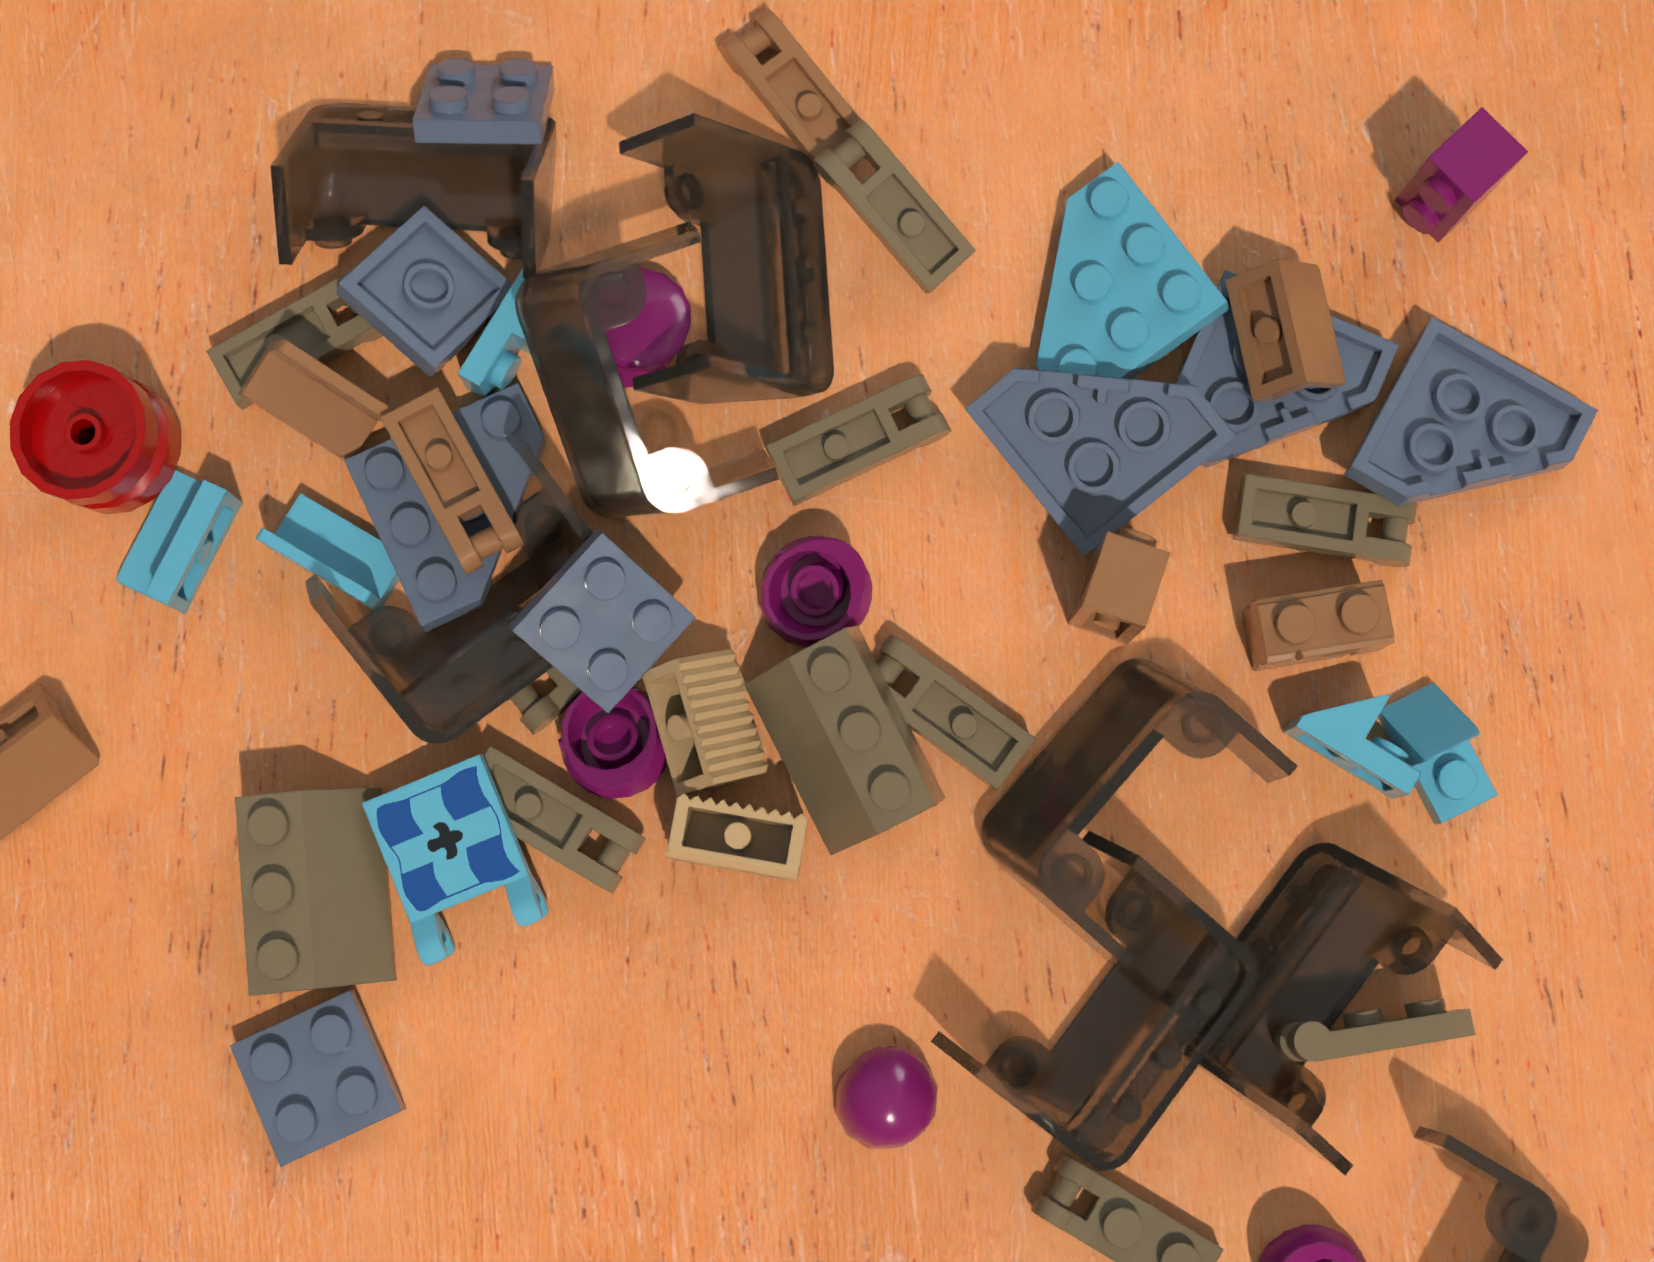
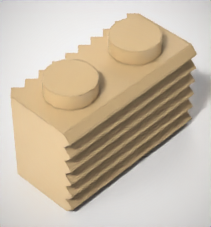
M731 649L676 658L649 669L643 675L677 797L683 793L690 795L731 785L767 771L769 764L763 761L765 752L763 751L762 740L757 733L758 727L752 723L754 714L748 711L750 702L745 699L747 690L745 689L744 678L739 671L740 665L734 662L736 653Z
M683 793L676 801L667 858L797 882L808 825L807 820L803 814L793 818L788 811L781 816L776 809L768 814L764 807L754 811L749 804L742 809L737 802L729 807L725 800L715 804L711 797L703 802L698 795L690 799L686 793Z

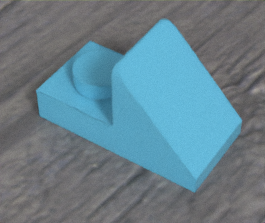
M524 267L457 373L465 387L482 398L492 395L496 388L505 389L511 383L521 363V357L517 356L520 349L560 372L563 371L542 290L535 274Z
M1434 682L1382 709L1378 719L1391 743L1404 750L1409 755L1406 763L1421 772L1414 787L1435 825L1442 824L1498 795L1469 741L1481 734L1478 727Z
M1388 694L1302 715L1289 721L1283 730V733L1391 799L1409 795L1421 775L1420 771L1406 763L1409 755L1395 744L1379 737H1374L1372 742L1365 739L1390 697Z

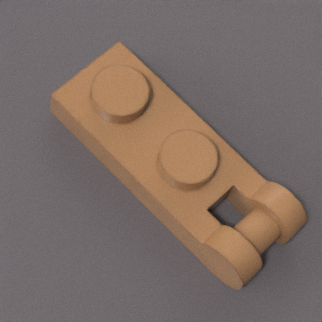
M767 9L753 19V28L740 37L736 34L731 35L720 43L718 47L730 68L743 78L814 167L812 160L826 148L833 151L846 139L845 130L860 118L774 12ZM766 48L776 52L777 55L764 65H761L756 58Z
M438 387L380 417L466 575L482 568L484 565L481 560L502 549L508 554L524 545L515 525ZM484 512L491 526L468 537L461 523Z

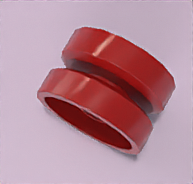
M91 360L61 362L38 374L19 395L9 422L10 450L21 474L41 492L102 514L131 512L154 500L171 481L181 454L180 427L169 404L143 383L131 379L113 367Z

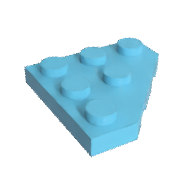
M1119 162L1067 199L1036 367L1038 370L1133 379L1229 310L1227 300Z

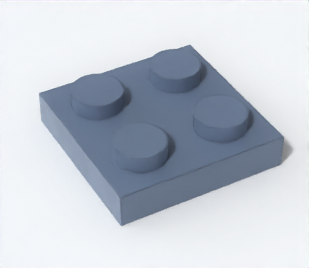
M461 58L448 59L439 64H430L412 119L415 143L542 144L555 89L553 66H539L533 61L525 59L509 60L501 65H475L472 61Z
M423 206L338 283L336 294L424 373L432 378L488 325L511 288L512 283L426 206Z
M597 528L509 624V627L597 705L609 713L696 617Z
M349 990L230 1045L280 1167L406 1109L356 990Z

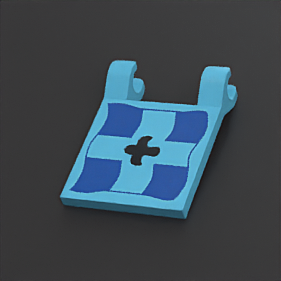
M483 754L476 755L362 803L411 924L418 956L425 965H432L442 961L455 951L452 936L437 913L505 885L511 911L517 924L528 926L538 922L548 914L549 907L547 901L531 874Z

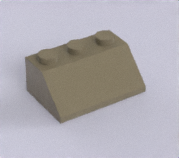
M858 626L846 627L745 683V688L830 855L874 837L936 806L945 798Z
M382 788L297 790L235 797L249 996L397 980L388 867L362 806L363 802L382 795Z

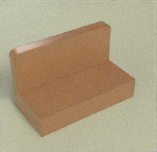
M1275 259L1225 280L1253 401L1268 402L1307 387L1336 388L1345 384L1346 380L1320 269L1316 264Z
M285 339L271 341L238 393L343 461L357 455L376 423L382 421L380 417L393 411L392 408Z
M41 684L0 715V840L99 764L96 752L66 725L58 701Z

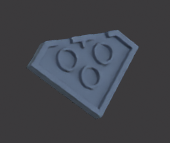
M1225 270L1217 289L1227 300L1229 310L1197 332L1175 382L1178 384L1196 385L1236 434L1234 439L1203 462L1201 466L1208 468L1369 407L1378 396L1399 344L1331 316L1346 380L1345 384L1336 388L1307 387L1268 402L1253 401L1225 280L1237 275Z
M1432 317L1423 327L1344 475L1395 505L1403 506L1560 470L1574 459L1598 410Z
M1014 368L965 408L967 413L1083 556H1086L1097 547L1107 531L1115 533L1236 437V434L1198 387L1189 384Z
M518 383L452 412L514 525L524 503L523 496L535 467H538L546 446L542 431ZM392 439L345 459V464L423 631L432 630L482 607L492 585L491 578L502 550L481 560L484 566L466 575ZM484 512L461 523L468 537L491 526Z

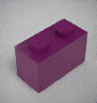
M1481 107L1427 158L1395 201L1402 207L1405 219L1415 230L1423 234H1430L1439 243L1490 195L1528 151Z

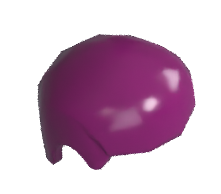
M878 1046L859 1056L839 1076L836 1084L835 1114L846 1134L865 1147L895 1149L919 1137L930 1125L936 1114L938 1085L927 1063L908 1049L895 1046L885 1048Z

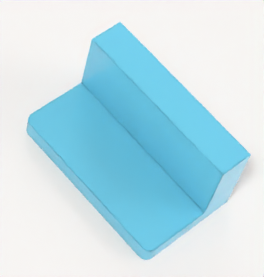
M174 471L171 481L161 490L117 574V581L126 587L186 614L243 502L229 491L206 480L200 482L179 471Z
M301 493L275 534L262 527L255 538L273 552L378 614L399 582V578L381 540Z

